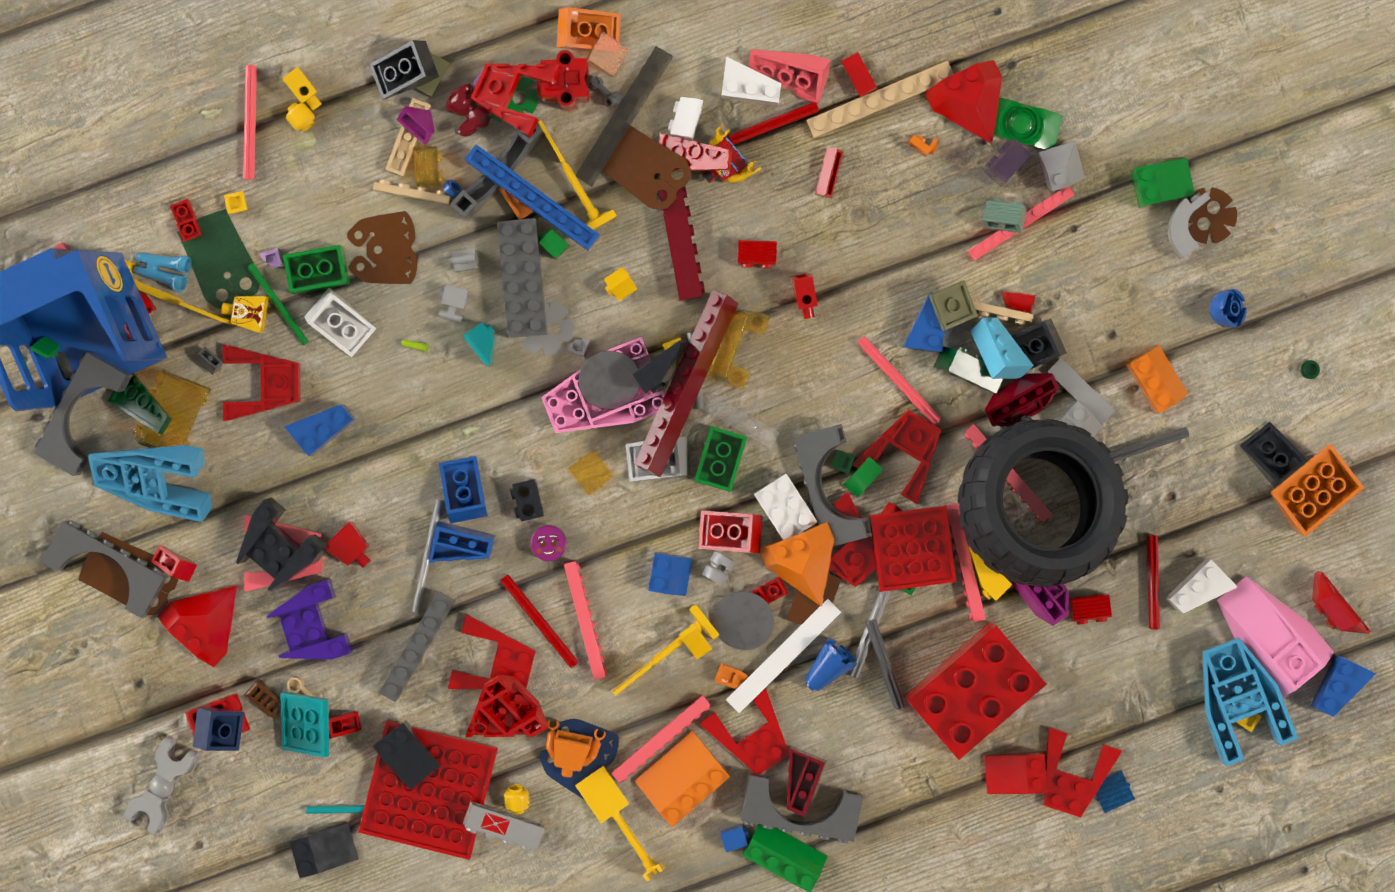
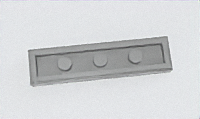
M1059 358L1046 371L1047 373H1052L1055 380L1076 401L1088 409L1101 424L1115 412L1062 358Z

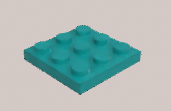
M290 692L280 693L281 750L323 758L328 757V699Z

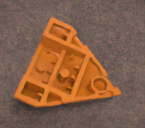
M828 522L760 548V555L765 567L822 607L831 562V552L835 541Z

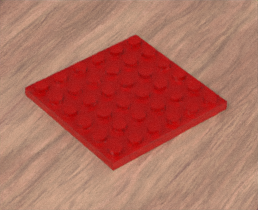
M386 720L382 738L401 723ZM411 726L441 766L410 789L378 754L358 833L470 860L477 833L467 831L463 821L470 801L482 805L485 803L498 747Z

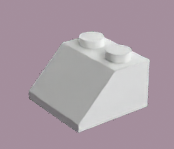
M681 97L680 101L675 102L673 112L676 113L675 119H671L668 126V131H671L670 136L693 141L703 107V100Z

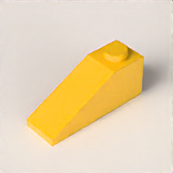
M968 545L979 585L983 589L981 593L988 600L992 598L996 601L1012 584L1002 574H997L988 568L979 555L975 554Z

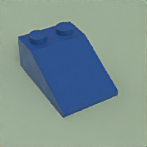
M472 456L439 463L450 524L487 517L477 457Z

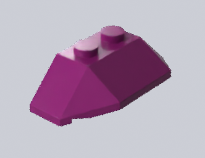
M1011 581L1012 586L1032 612L1050 625L1054 626L1069 615V590L1064 584L1051 587H1037Z

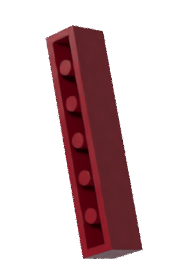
M686 187L678 190L677 199L669 208L662 209L679 301L700 298L702 293L705 292L704 282L699 281L698 274L702 273L700 262L696 263L695 255H698L696 243L692 244L691 236H695L693 224L689 225L688 217H691L689 205L685 206L684 198H688ZM659 190L660 200L663 202L667 199L668 193L665 190Z

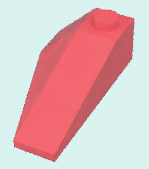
M753 49L750 51L749 68L781 83L782 88H789L801 99L816 103L820 102L829 74L830 59L810 54Z

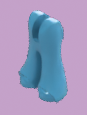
M137 253L135 260L147 263V267L134 265V273L162 282L177 292L182 293L185 290L188 276L163 271L159 267L187 274L191 268V258L189 256L169 257Z

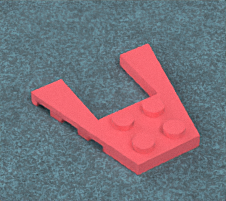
M248 514L245 515V534L252 517ZM278 522L275 524L300 546L308 536L314 534L323 540L322 533ZM323 556L318 562L290 580L323 572ZM245 572L244 591L270 586L274 578L267 572Z

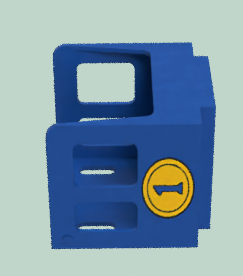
M50 248L0 272V347L7 346L11 350L27 387V390L16 391L13 388L0 359V386L8 404L14 411L54 408L60 404L64 389L71 383V380H66L57 361V354L53 358H45L31 350V347L42 337H47L60 344L57 354L63 352L66 355L73 372L78 369L80 365L79 360L86 352H95L131 374L168 358L122 253ZM125 323H127L134 341H130L125 330ZM19 346H26L44 384V389H38L35 385ZM97 387V388L91 389V390H89L88 392H86L85 394H83L81 397H83V396H85V395H87V394H89V393H92V392H94V391H96V390H98V389H100V388H103V387Z

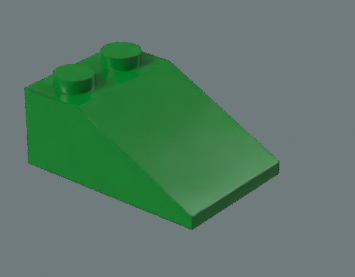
M1187 158L1151 164L1131 170L1139 208L1195 195Z

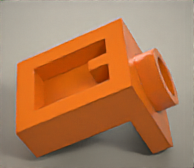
M913 135L907 144L926 157L929 153L932 155L939 146L936 144L939 139L935 137L931 144L927 145V141L923 137Z

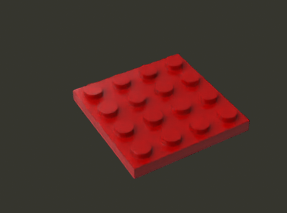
M947 505L870 515L880 592L956 582Z

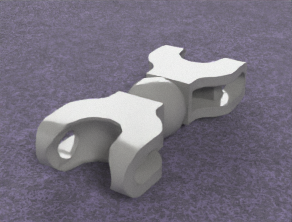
M170 735L162 740L156 750L155 759L158 768L155 773L157 775L150 781V790H146L143 796L131 800L123 815L127 821H133L138 818L142 811L146 812L150 819L147 830L153 836L158 835L169 819L166 803L169 799L167 796L174 790V782L178 781L183 774L194 771L201 756L198 751L193 750L187 752L185 757L179 760L174 753L177 743L176 739Z

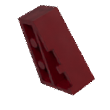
M793 746L789 748L787 810L805 817L827 760Z

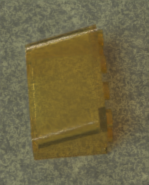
M736 309L710 367L709 373L712 379L744 390L750 371L732 365L744 330L764 335L770 318L769 315L746 309Z
M163 369L162 372L158 371L155 378L157 384L155 389L150 390V393L170 415L172 420L163 435L156 433L142 423L135 426L133 435H135V440L138 444L148 448L188 446L189 441L187 438L200 407L204 406L211 388Z

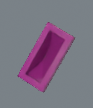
M405 106L396 119L424 145L429 142L435 132L431 110Z

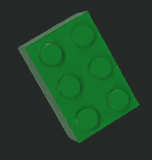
M342 245L283 255L289 292L291 294L350 284L344 247Z
M710 426L694 481L731 492L747 436Z

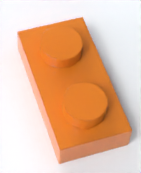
M499 188L519 220L525 219L534 213V211L504 189Z

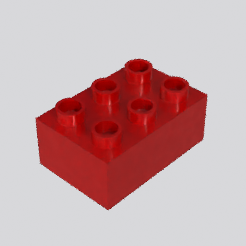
M989 622L905 694L904 697L955 757L960 760L1046 686L1047 683L997 625Z

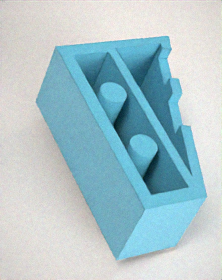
M982 318L970 330L992 379L1021 378L1034 366L998 318Z

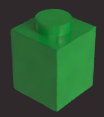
M553 229L550 231L545 230L539 237L541 240L539 244L556 260L569 247V244Z

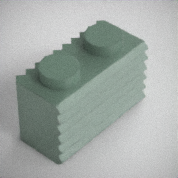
M995 199L994 201L987 200L982 217L984 228L1021 233L1027 215L1026 207L1017 201L1006 203L1000 199Z

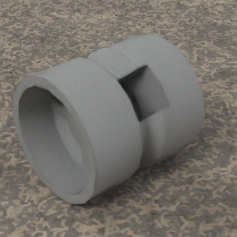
M714 551L710 558L711 564L706 565L702 574L723 586L728 578L727 572L732 571L736 562L720 552Z

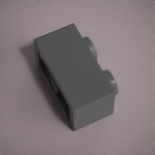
M206 347L199 351L195 357V360L212 375L223 364Z

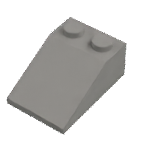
M687 437L678 438L661 477L646 473L634 465L644 441L626 444L630 482L691 475Z

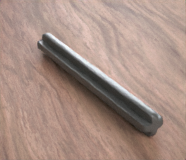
M1183 427L1112 451L1110 456L1115 462L1189 437V431L1187 427Z
M874 619L866 622V626L893 707L896 710L902 709L905 705L877 621Z

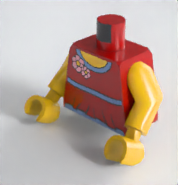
M724 124L717 128L715 135L708 145L732 151L731 170L706 171L702 176L709 184L717 177L723 183L726 181L728 183L742 182L753 173L761 170V167L754 169L753 164L757 161L748 163L728 138L725 137L729 134L730 130L728 129L723 133L721 127Z

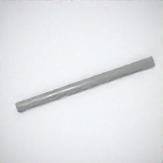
M436 499L412 608L414 613L420 612L430 565L428 562L443 505L442 500Z

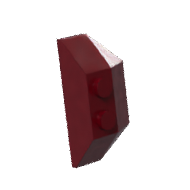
M1027 373L1000 388L997 393H993L984 410L991 426L1008 427L1020 422V417L1024 415L1032 417L1045 410L1055 393L1059 391L1058 384L1052 373Z

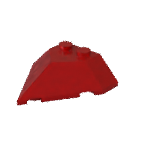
M994 60L976 63L941 80L924 93L932 111L948 118L949 121L981 137L992 145L1002 75Z
M238 585L171 601L157 617L165 629L194 656L215 667L228 653L229 635L231 633L234 602Z
M498 675L484 684L465 738H471L473 735H483L484 737L526 735V737H534L546 730L548 723L539 701L515 676Z

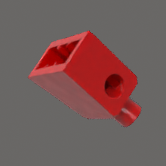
M810 273L791 276L797 308L802 309L804 319L815 317L813 307L818 306L813 276ZM805 295L809 296L807 301H803Z
M353 521L348 522L327 543L330 546L327 551L347 566L356 561L364 568L371 561L364 553L369 548V544Z

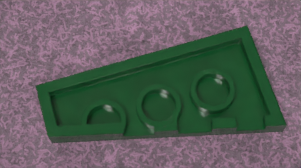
M135 373L132 375L125 391H113L108 399V402L160 435H163L172 420L170 415Z

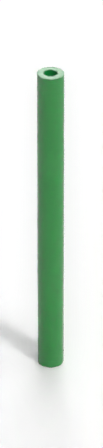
M254 263L249 265L247 268L303 346L306 345L309 340Z

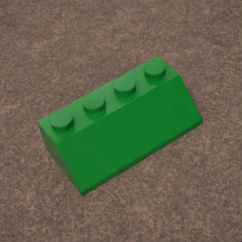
M761 824L756 826L748 841V846H745L742 852L745 858L807 892L813 890L828 855L781 831L777 827L767 829L762 827Z

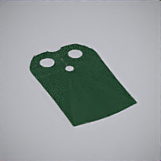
M226 209L197 219L202 235L183 242L180 232L177 231L187 256L191 258V265L202 293L210 304L222 309L223 303L233 304L234 297L253 296L258 293L260 285L247 268L254 262ZM225 272H230L231 277L229 279L224 277ZM245 277L252 281V286L248 290L240 287V281ZM219 289H225L228 292V298L225 301H220L216 298V292Z

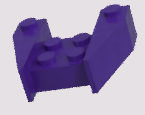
M331 579L307 586L266 616L271 618L279 615L290 651L278 655L279 658L334 659L353 652L348 633L329 639L319 608V602L336 597Z

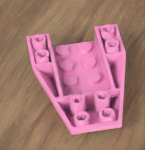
M642 337L607 350L625 354L633 360L638 370L651 361ZM580 369L541 398L555 433L635 423L657 414L665 393L663 389L654 394L652 392L645 393L641 386H639L636 396L625 406L617 409H601L590 404L582 395L579 388Z
M1245 576L1236 583L1237 588L1223 594L1216 601L1234 638L1241 639L1278 684L1282 697L1296 691L1325 667L1334 651L1310 622Z

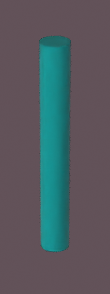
M307 806L306 814L363 813L365 806Z

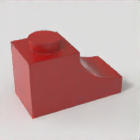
M162 545L158 546L151 560L154 565L171 577L187 582L190 581L197 567V564Z

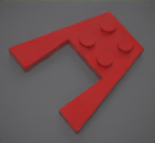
M486 63L470 98L528 137H532L539 120L534 116L507 109L521 76L555 85L562 68L559 64H554V66H546L545 64L528 66L526 64Z
M223 344V364H260L261 402H223V421H230L300 402V363Z
M908 409L852 465L859 468L868 457L876 462L889 442L920 461L901 492L903 497L918 504L941 429Z
M848 492L833 504L839 512L845 515L861 517ZM871 536L845 544L831 557L829 570L854 587L859 585L876 570L873 539Z
M466 614L461 633L496 641L498 646L490 678L452 670L448 689H483L486 682L498 675L515 676L527 688L536 650Z
M766 687L753 701L767 720V723L739 742H735L716 712L699 722L704 729L748 768L758 774L763 773L789 755Z
M1048 726L1047 760L1045 766L1048 793H1044L1043 805L1081 818L1119 758L1122 750L1102 744L1091 780L1067 773L1056 768L1068 733Z

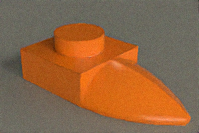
M721 663L714 680L722 685L737 689L749 676L738 668Z

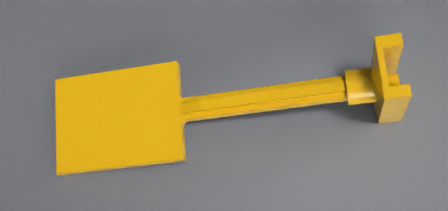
M541 120L538 121L540 128L560 160L566 176L588 212L587 215L590 221L586 225L594 230L616 217L617 215L613 209L600 214L597 208H594L573 170L562 157Z
M125 260L132 275L136 263ZM133 277L137 289L172 304L186 307L220 322L231 324L229 319L186 303L176 296L141 283Z
M694 604L689 608L690 613L696 620L693 624L697 626L700 632L703 630L713 640L719 636V633L697 605ZM680 636L611 692L616 696L653 665L659 663L684 642Z
M604 766L575 785L600 823H603L610 817L614 818L643 861L642 864L647 870L643 874L646 881L654 877L651 871L655 875L658 873L656 868L659 873L666 868L663 862L656 864L653 858L649 857L619 811L630 803Z

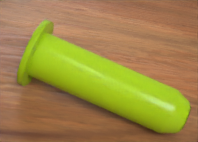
M407 339L401 341L403 347L424 351L425 354L428 352L429 343L424 344Z

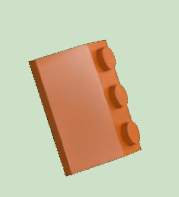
M1160 345L1126 364L1155 414L1165 411L1188 395L1187 390Z

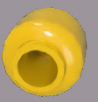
M295 102L288 107L287 110L289 112L286 115V119L296 131L305 132L314 125L315 115L305 103L297 104Z
M511 785L505 791V807L508 811L518 815L524 813V810L529 808V792L523 785Z

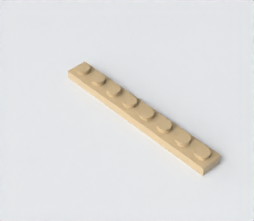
M948 61L806 120L813 139L928 91L941 80L953 75L952 69Z

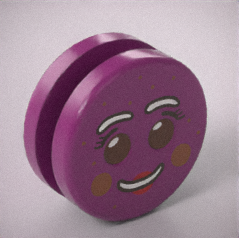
M546 525L540 527L531 538L532 552L543 561H554L562 556L566 550V536L556 526Z

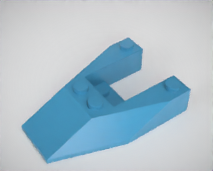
M178 445L93 453L88 456L94 486L148 511L203 522L212 509L210 493L166 484L164 472L195 478L205 464L202 448Z
M1240 638L1202 651L1205 714L1214 746L1223 765L1229 766L1245 760L1231 723L1262 711L1276 744L1281 746L1298 739L1278 684Z

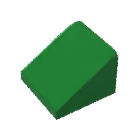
M42 337L31 347V350L45 358H53L56 356L60 344L47 337Z

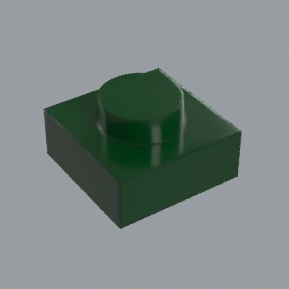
M837 449L830 467L849 474L855 456Z

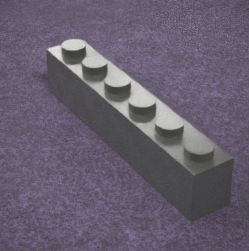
M440 591L436 594L379 691L380 694L394 702L398 701L456 600Z

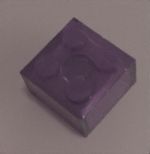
M1016 139L1011 142L1007 140L999 148L998 152L1000 154L998 156L994 155L985 164L987 168L984 173L1000 187L1032 155Z

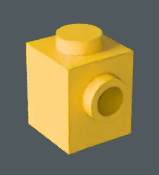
M624 267L604 278L608 285L605 287L610 297L615 296L618 302L637 290L636 285Z

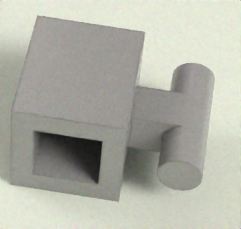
M476 249L452 252V257H449L451 269L454 268L456 273L479 269Z
M446 285L445 289L442 288L439 299L442 300L441 304L449 307L448 311L440 309L438 317L461 323L463 315L456 314L457 308L466 309L470 291Z

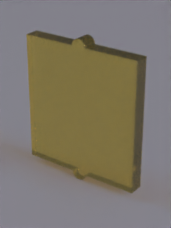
M594 450L583 458L580 457L579 461L569 468L588 495L599 487L602 488L603 484L613 477Z

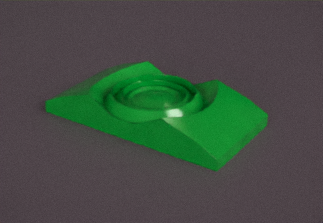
M999 97L993 137L1040 150L1055 147L1063 115Z

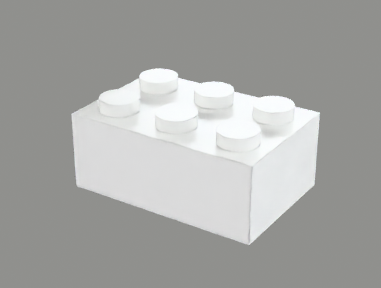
M786 473L754 493L757 501L783 540L802 533L817 523V520Z

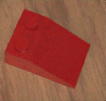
M701 511L698 549L760 554L763 515Z
M1043 752L984 755L987 794L1048 793L1045 754Z

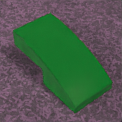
M868 457L843 485L859 497L884 469L872 458Z

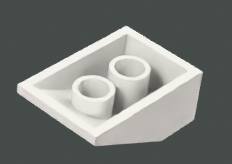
M330 288L327 289L304 316L309 325L350 357L358 351L376 330L374 325Z

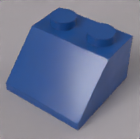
M655 552L648 591L686 596L693 558Z

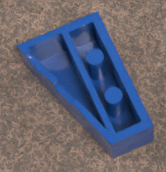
M934 292L928 293L902 348L942 352L945 331H942L929 297V294Z
M340 404L286 425L284 428L308 456H313L353 423L356 418L345 405Z
M439 522L436 527L428 563L464 559H487L492 554L496 535Z
M1335 655L1310 706L1334 717L1376 673L1344 657Z

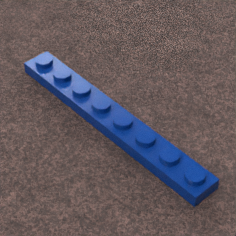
M477 144L465 157V162L587 251L590 250L600 237V234Z

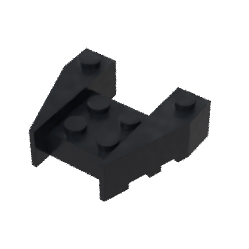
M272 497L264 499L252 514L236 560L237 564H241L251 558L271 575L274 581L268 587L269 591L280 587L297 574L318 562L330 547L316 534L308 536L300 546L276 526V522L286 509Z

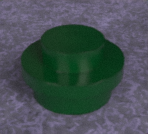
M1308 360L1301 365L1300 372L1304 378L1314 379L1319 375L1320 367L1317 362Z

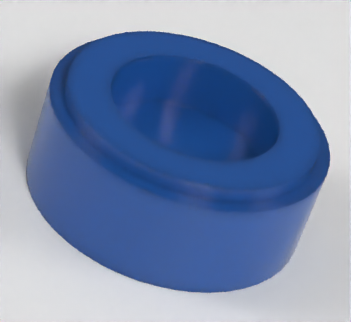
M448 180L443 185L444 191L452 198H456L462 191L461 186L454 180Z

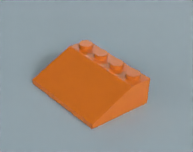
M1329 443L1270 493L1295 532L1302 536H1307L1363 490L1364 486L1333 445Z
M692 730L635 779V782L662 817L673 827L730 778V773Z

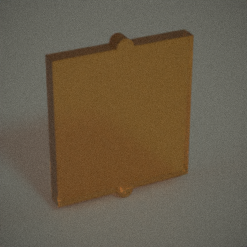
M601 32L595 44H592L593 48L587 60L615 77L620 65H623V60L629 49L604 32Z

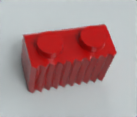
M738 240L737 264H741V268H753V265H761V269H772V266H776L777 241Z
M1107 593L1069 598L1071 621L1077 622V625L1088 624V620L1093 619L1096 622H1106L1107 618L1112 617L1110 595Z

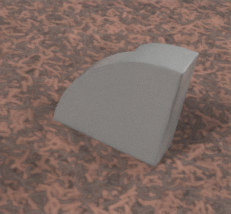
M577 339L568 346L566 351L585 357L591 339Z

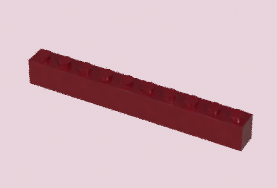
M716 291L711 292L634 463L635 466L646 473L658 477L662 476L739 305L727 294Z

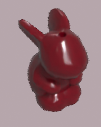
M471 83L465 84L451 92V96L446 102V110L448 112L467 117V120L457 130V133L463 137L471 136L478 129L486 128L493 115L470 98L473 92Z

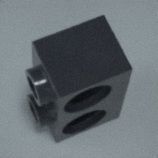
M536 479L512 484L513 488L510 489L512 500L516 499L517 507H514L517 519L520 518L522 522L545 516ZM521 486L529 488L528 496L523 497L520 495L519 489ZM530 504L533 506L534 513L532 515L524 513L525 505Z

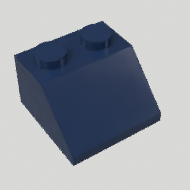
M198 707L193 747L205 751H239L244 712L222 708Z

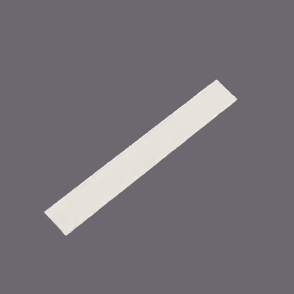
M827 599L822 607L820 606L726 701L740 713L841 611Z

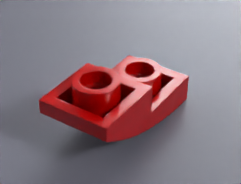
M858 52L841 61L860 98L877 89Z
M189 198L170 206L183 242L202 235Z
M779 576L751 591V593L763 598L768 605L789 593Z

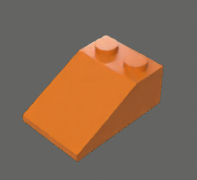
M572 7L559 9L557 48L619 52L621 14Z

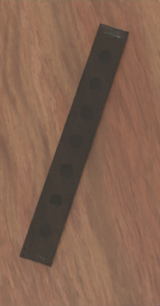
M657 46L654 48L575 176L591 187L593 186L672 60L673 56Z

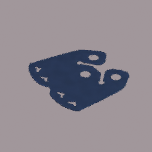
M569 719L559 722V728L555 732L557 733V730H561L562 727L566 726L569 728V732L593 737L592 741H594V731L598 729L596 733L598 738H601L605 731L606 735L604 739L600 740L601 746L596 759L588 766H583L581 771H573L572 777L562 776V768L556 767L554 762H547L546 758L549 755L547 750L541 752L540 761L545 773L550 778L583 798L575 785L602 766L606 767L613 762L618 751L619 737L618 734L579 719ZM612 739H614V741L612 742L613 747H611L609 743L610 741H612ZM610 753V755L607 756V760H605L604 754Z

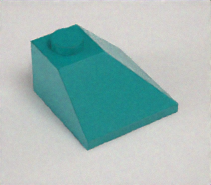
M482 322L465 333L463 337L487 367H491L493 365L496 341L493 334L496 332L489 323L485 325Z

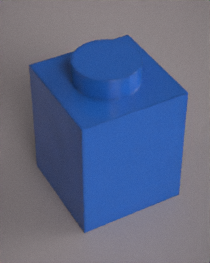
M742 824L720 831L726 852L748 846L747 840L750 839L747 828L743 829Z

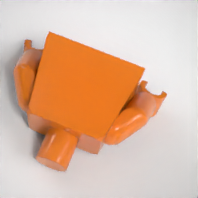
M551 719L548 720L547 723L550 731L547 733L546 749L550 758L554 760V765L562 768L561 775L572 777L573 771H581L583 766H588L596 759L601 746L600 740L604 739L606 733L604 731L603 736L598 738L596 736L598 729L594 731V741H592L593 737L557 730L556 733L555 730L560 725L559 721L556 720V726L552 728L550 726Z

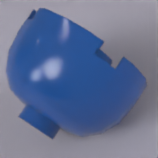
M1237 289L1223 290L1212 298L1210 314L1216 324L1227 328L1243 324L1246 318L1247 307L1243 308L1242 301H1245V298Z

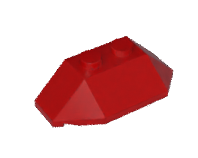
M1317 571L1314 574L1312 601L1316 604L1314 605L1316 611L1320 615L1324 614L1327 618L1326 623L1333 630L1369 634L1371 630L1326 575L1321 571Z

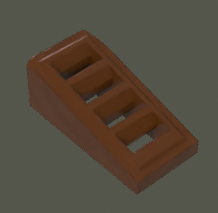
M260 679L256 680L244 694L273 719L281 712V698ZM259 687L261 691L255 696L253 693ZM265 692L267 696L262 701H260L259 698ZM270 697L273 698L274 700L268 706H266L265 703L270 699ZM278 702L280 705L272 711L271 708Z

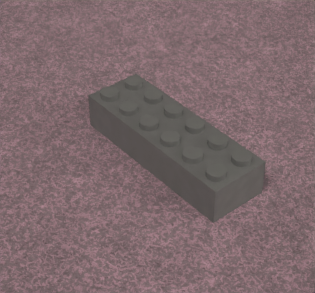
M533 218L497 222L508 338L548 335L537 220Z

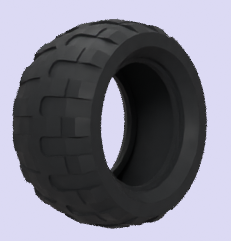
M1031 419L1018 422L996 432L978 447L974 456L968 461L963 473L962 484L959 487V523L969 540L967 541L968 545L975 554L979 555L988 568L997 574L1004 575L1010 581L1022 585L1051 587L1063 585L1090 574L1112 553L1118 543L1117 539L1126 525L1127 516L1125 513L1129 496L1128 490L1124 489L1122 480L1124 474L1119 463L1115 464L1110 456L1111 451L1103 442L1097 441L1087 430L1068 425L1066 422L1054 419ZM1035 458L1053 463L1070 477L1076 487L1080 500L1079 521L1070 539L1058 549L1042 548L1029 543L1013 529L1006 516L1003 504L1004 485L1012 468L1022 459Z

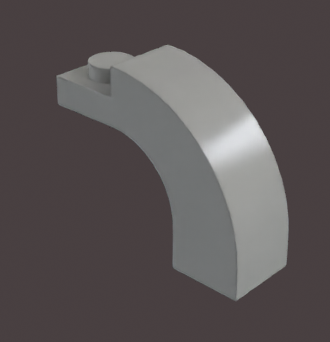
M1207 192L1202 195L1200 193L1194 195L1190 199L1191 203L1187 198L1183 199L1177 204L1170 215L1168 238L1172 249L1180 259L1186 257L1199 247L1189 233L1188 221L1191 214L1210 199Z

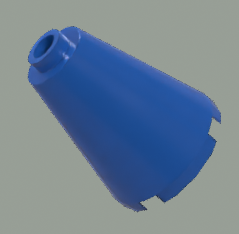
M832 638L825 642L805 677L807 681L805 684L812 691H820L857 665V663H853L855 661L853 655L843 645L837 646L835 644L837 641Z

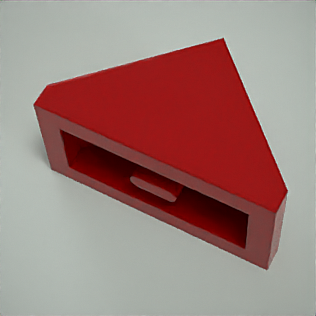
M358 711L329 716V739L362 730Z

